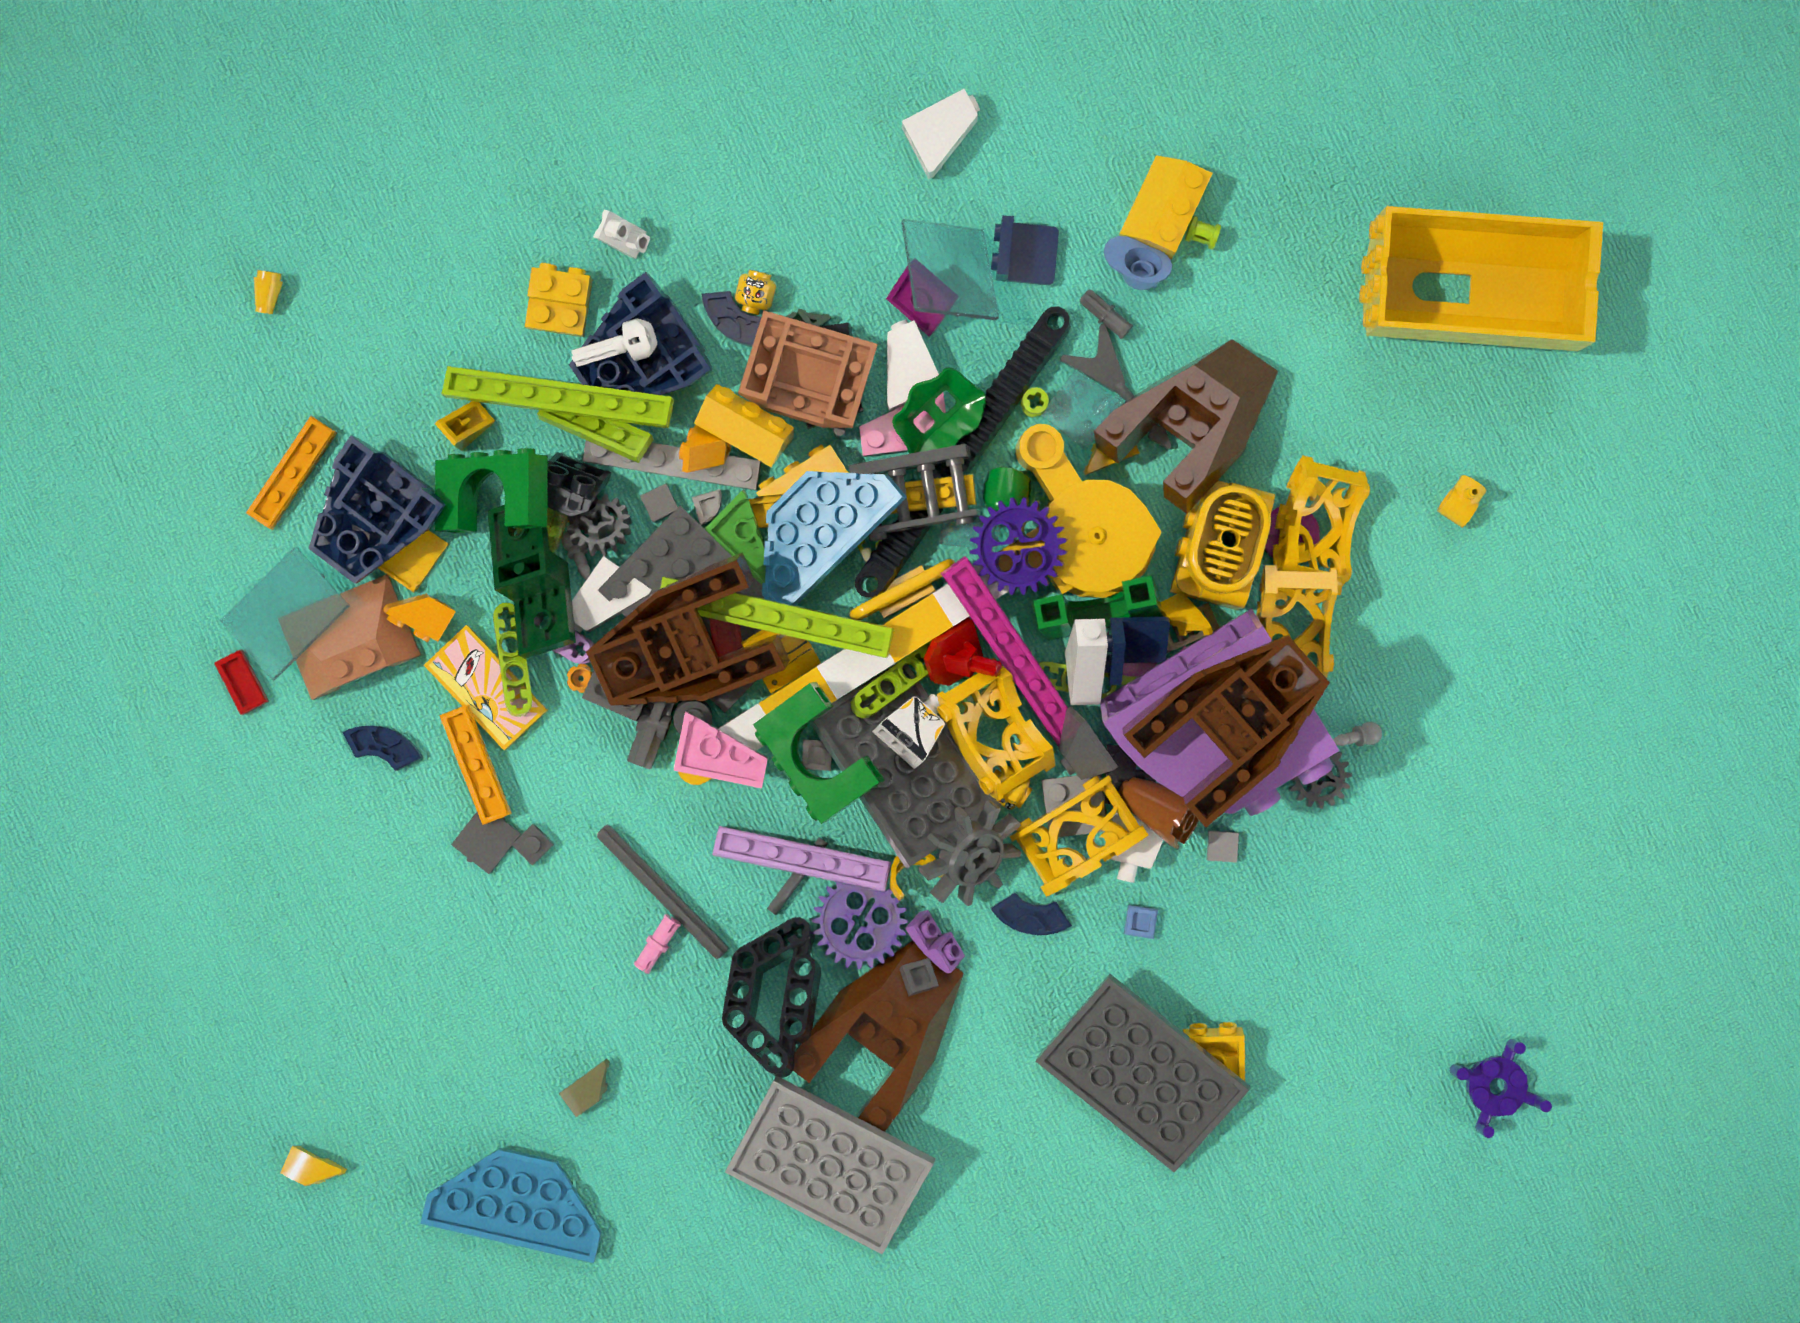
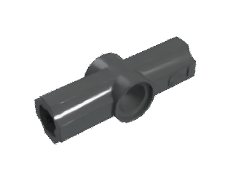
M666 701L648 702L647 707L643 708L636 726L637 734L628 755V762L652 769L661 741L665 740L673 718L671 714L676 703H666Z

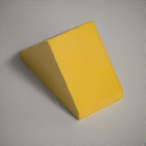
M471 401L437 420L435 425L456 448L462 451L488 429L495 420L480 402Z

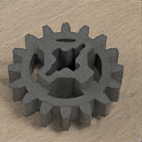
M604 494L602 500H598L596 496L591 503L589 511L574 516L568 515L567 517L570 524L567 526V531L572 544L578 545L582 553L589 549L591 556H594L599 550H601L603 556H606L607 549L609 548L614 552L618 551L616 544L619 542L625 545L627 542L624 535H631L629 525L632 524L627 507L620 505L618 498L610 502L608 494ZM610 513L614 514L618 520H615L614 516H610ZM581 530L584 531V534H588L589 537L584 536L581 533Z
M1337 752L1329 757L1337 770L1338 777L1334 776L1332 771L1324 775L1330 781H1318L1317 784L1314 781L1307 784L1306 790L1297 776L1291 779L1294 784L1288 789L1289 791L1299 792L1295 798L1297 801L1306 798V806L1311 807L1314 801H1316L1317 807L1323 808L1324 801L1333 806L1335 805V796L1340 799L1345 797L1341 789H1350V785L1345 782V778L1351 777L1352 773L1344 771L1349 762L1339 761L1342 753ZM1328 786L1334 787L1328 794L1319 796L1322 789Z

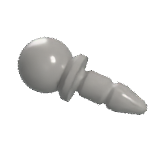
M567 531L562 537V545L568 551V557L574 559L578 572L587 580L590 576V567L585 557L588 549L583 553L580 552L578 545L572 544Z
M1366 722L1361 726H1355L1352 732L1338 735L1333 741L1337 746L1353 743L1357 746H1364L1365 744L1374 745L1380 741L1382 730L1378 724Z

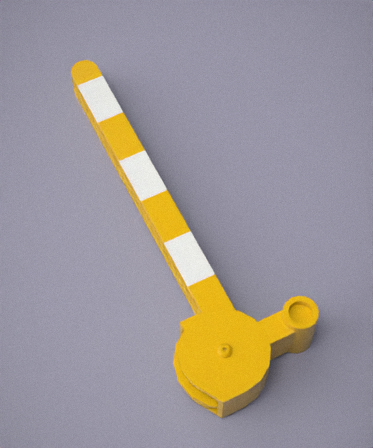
M1036 424L1029 427L1017 441L1015 447L1016 458L1024 469L1034 474L1049 498L1050 502L1046 507H1049L1050 511L1047 517L1058 516L1059 518L1054 523V526L1065 528L1058 534L1059 538L1068 539L1067 542L1060 544V548L1068 551V553L1058 557L1064 563V566H1054L1058 576L1047 575L1058 594H1064L1068 591L1079 597L1106 598L1123 590L1122 581L1140 578L1146 572L1162 531L1147 507L1130 489L1110 480L1082 481L1065 455L1064 441L1061 434L1054 427L1047 424ZM1039 527L1034 528L1026 533V535L1034 538L1039 532ZM1017 539L1015 544H1009L1000 551L1018 550L1020 555L1021 549L1044 546L1045 542L1039 540L1022 543ZM1032 551L1029 554V564L1034 568H1038L1042 564L1043 558L1040 552ZM1004 554L1000 557L998 564L1003 571H1009L1013 566V561L1010 556ZM982 565L974 566L978 575L983 569ZM989 574L980 577L995 600L1009 591V586L1006 585L1005 589L999 592V582L997 581L992 585H988ZM947 583L882 624L883 626L894 628L888 658L843 649L722 725L718 730L756 751L763 747V745L755 736L757 730L753 724L809 683L817 682L831 703L966 619L969 617V614ZM678 771L679 776L691 785H700L712 779Z

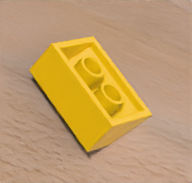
M1156 155L1119 235L1136 239L1152 248L1158 249L1172 260L1213 173L1185 160Z
M718 384L705 397L694 422L695 425L770 467L774 465L788 447L794 436V427L787 424L784 419L771 415L761 409L756 403L747 401L736 395L731 389Z

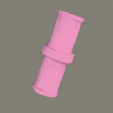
M668 914L663 916L664 918L653 935L647 937L646 946L633 963L638 969L647 974H650L651 969L662 952L666 953L669 948L667 944L681 925L677 919L672 916L670 918Z

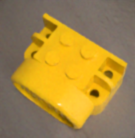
M1218 480L1188 514H1185L1182 528L1187 530L1185 537L1179 539L1176 546L1175 556L1179 557L1170 592L1175 594L1182 592L1186 597L1233 610L1243 609L1247 603L1253 579L1261 565L1271 526V512L1275 494L1233 482L1227 483ZM1224 532H1230L1234 535L1235 545L1233 547H1226L1222 543L1221 536Z

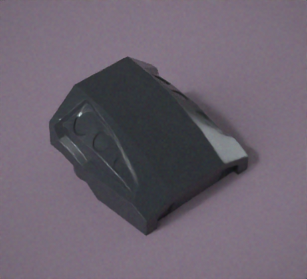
M557 452L548 460L547 508L569 516L589 511L591 503L607 485L612 472L604 471Z

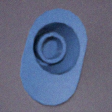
M1117 236L1105 244V260L1113 269L1121 273L1128 286L1134 289L1148 290L1156 288L1157 284L1165 280L1171 273L1172 263L1164 252L1127 236Z

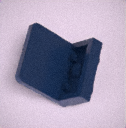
M1002 215L1001 224L995 223L994 241L999 242L998 253H992L991 270L996 271L995 280L1038 285L1053 284L1059 230L1054 226L1014 223V216Z
M1168 617L1110 618L1109 634H1106L1108 648L1104 673H1108L1110 685L1122 684L1124 663H1157L1166 660L1170 629Z

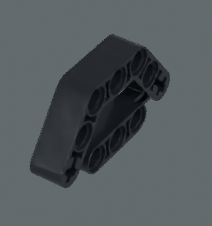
M801 917L787 920L734 952L722 1013V1023L732 1036L766 1071L781 1078L789 1076L794 1070L796 1044L806 1042L811 1036L821 979V967L811 957L812 945L816 934L813 933L814 929ZM799 928L802 929L803 936L801 938L796 937ZM784 936L788 937L787 940L791 943L790 945L783 938ZM780 942L779 950L774 954H769L768 948L770 944ZM754 956L753 965L750 968L743 969L744 959ZM792 957L789 964L780 1018L778 1042L756 1019L763 973ZM805 963H811L812 968L809 974L800 976V967ZM748 985V994L743 998H738L740 987ZM806 992V1001L801 1005H795L794 1000L797 994ZM743 1014V1024L734 1028L732 1024L733 1019L737 1015ZM800 1021L802 1023L801 1031L796 1035H791V1025ZM758 1035H763V1045L756 1049L753 1048V1039ZM771 1052L781 1059L783 1064L780 1068L768 1056Z

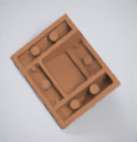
M764 310L738 394L756 403L768 412L823 428H853L878 344Z
M387 574L279 619L311 700L340 689V686L388 666L395 667L421 656L410 626L404 624L403 628H400L387 620L389 615L384 612L383 608L386 604L399 601Z

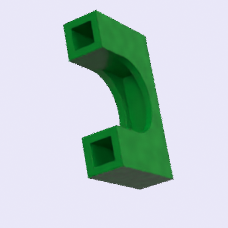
M519 448L517 449V454H512V451L496 450L494 451V456H488V453L472 452L470 453V458H465V455L448 454L446 460H435V494L446 504L435 520V531L448 533L477 532L478 493L483 482L493 473L498 475L504 487L505 527L520 529L547 528L548 456L535 454V449Z
M1150 575L1122 581L1123 590L1106 598L1068 601L1063 594L1033 600L1038 629L1050 641L1069 637L1075 619H1105L1107 629L1110 625V618L1163 617L1158 588Z
M812 682L759 719L753 726L757 730L755 736L764 747L768 746L774 755L772 756V761L780 771H785L790 778L789 785L797 796L801 795L808 804L806 806L808 814L813 820H819L822 824L835 817L884 782L885 779L869 756L860 758L833 778L816 776L805 768L798 752L800 736L810 723L834 707L817 682Z

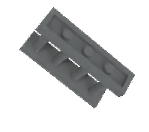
M961 444L849 465L850 473L888 474L906 497L904 482L906 470L917 468V471L921 472L928 517L911 520L908 500L906 498L897 507L899 523L883 526L880 523L867 536L869 541L887 539L886 533L956 521L957 526L974 523V518L979 517L981 514L978 509L969 510L962 471L964 459L971 458L969 446ZM946 463L947 467H950L957 512L944 515L939 513L932 471L935 470L936 464Z

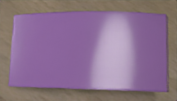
M928 910L919 912L905 928L921 951L946 973H951L965 957L951 932L942 934Z

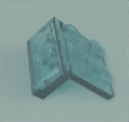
M1076 369L1049 402L1041 415L1086 451L1095 440L1094 430L1113 410L1122 405L1126 400L1117 393L1114 397L1111 396L1083 372Z

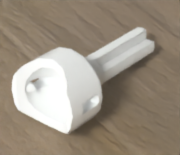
M641 319L623 322V335L572 350L573 362H575L576 367L627 351L635 361L647 358L658 345L651 323Z

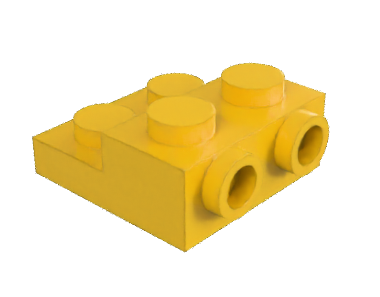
M540 263L539 268L532 267L527 294L529 301L525 328L584 337L593 282L592 278L586 275V270L569 267L568 272L557 271L556 265Z
M1233 1022L1220 1023L1219 1028H1207L1206 1024L1193 1023L1189 1026V1029H1183L1186 1035L1245 1081V1035L1242 1027H1237V1024Z

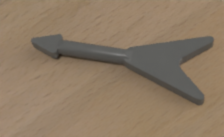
M1105 324L1099 326L1097 355L1094 358L1062 355L1061 362L1112 392H1116L1124 403L1134 397L1125 385V380ZM1156 423L1149 430L1148 438L1165 449H1170L1171 443L1166 429Z

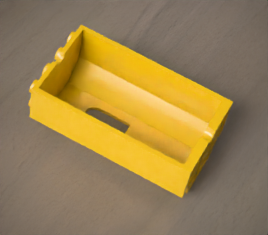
M1386 206L1376 216L1374 221L1370 222V242L1367 256H1363L1361 263V273L1365 274V285L1360 287L1359 302L1363 303V327L1366 329V336L1580 351L1593 344L1596 339L1599 291H1597V278L1600 273L1603 222ZM1421 273L1470 276L1469 303L1422 300L1413 291V281Z

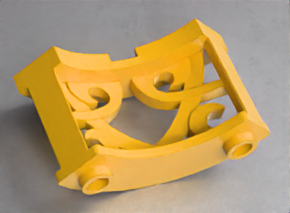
M1302 455L1286 486L1291 489L1286 505L1280 503L1275 529L1280 530L1279 545H1273V564L1277 565V571L1327 572L1319 570L1316 558L1324 568H1329L1327 559H1330V568H1337V577L1342 579L1343 587L1352 575L1350 563L1352 534L1359 511L1369 496L1370 485L1364 471L1353 472L1316 463L1312 457ZM1318 477L1330 480L1324 485L1318 480ZM1338 482L1350 484L1344 498H1342V492L1347 488H1337L1331 493V490ZM1308 497L1310 501H1314L1309 507H1305ZM1323 504L1331 521L1332 529L1323 539L1313 545L1310 533L1300 524L1302 516L1314 513ZM1299 534H1300V535L1302 536V538H1303L1304 543H1300V544L1298 545ZM1308 561L1309 567L1301 566L1298 564Z
M1265 565L1259 587L1261 599L1257 601L1256 616L1271 640L1275 634L1290 636L1286 627L1272 621V618L1286 614L1294 607L1297 601L1300 602L1310 612L1314 620L1293 641L1306 656L1310 652L1317 654V668L1327 678L1329 672H1333L1334 656L1329 654L1333 609L1337 595L1342 593V579L1337 577V568H1330L1329 572L1277 571V565ZM1316 589H1324L1320 593H1314ZM1279 599H1282L1286 602L1282 606H1278L1275 604L1276 601ZM1322 602V608L1320 610L1316 603ZM1318 633L1319 643L1316 640H1313Z
M1002 666L1001 673L997 677L977 673L946 693L941 691L937 694L939 702L937 711L946 722L963 757L978 777L979 785L985 794H991L997 801L1003 799V795L1042 770L1047 772L1056 766L1053 746L1042 736L1031 719L1025 722L1018 709L1022 703L1016 692L1012 674L1004 666ZM988 685L980 694L978 690ZM971 695L975 704L963 702L965 711L963 714H960L959 707L956 704ZM996 700L1000 708L997 712H994L988 707L987 703L991 707L994 706L993 704ZM982 712L992 719L1006 718L1009 723L1002 734L1003 750L990 748L977 742V727ZM1014 734L1020 743L1018 745L1012 743L1011 747L1010 737ZM1034 759V761L1023 768L1019 763V760ZM1006 761H1009L1015 773L1000 781L994 774L993 768L997 766L1000 768L1001 773L1005 774L1008 770Z
M1109 775L1102 779H1099L1098 776L1091 778L1082 784L1085 790L1034 821H1031L1029 817L1020 822L1021 826L1016 829L1017 832L1009 836L1012 842L1017 840L1044 882V885L1040 888L1046 897L1067 887L1079 877L1083 878L1101 867V859L1106 862L1149 836L1143 825L1139 826L1112 784V779ZM1100 791L1105 793L1114 807L1105 817L1098 815L1104 808V800L1099 806L1091 804V798ZM1081 801V811L1067 810ZM1118 813L1129 832L1110 819ZM1053 818L1049 830L1041 826ZM1064 821L1080 822L1095 826L1089 833L1086 841L1089 855L1087 859L1080 852L1072 848H1058L1059 832ZM1100 829L1105 831L1099 836V838L1105 839L1106 844L1104 846H1098L1094 841ZM1032 833H1038L1041 841H1036ZM1047 846V851L1043 852L1041 847ZM1058 856H1070L1073 861L1072 865H1067L1065 863V857L1059 859Z

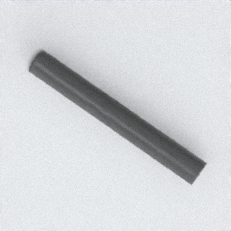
M820 837L813 844V846L826 848L828 845ZM792 873L767 909L777 915L805 875Z

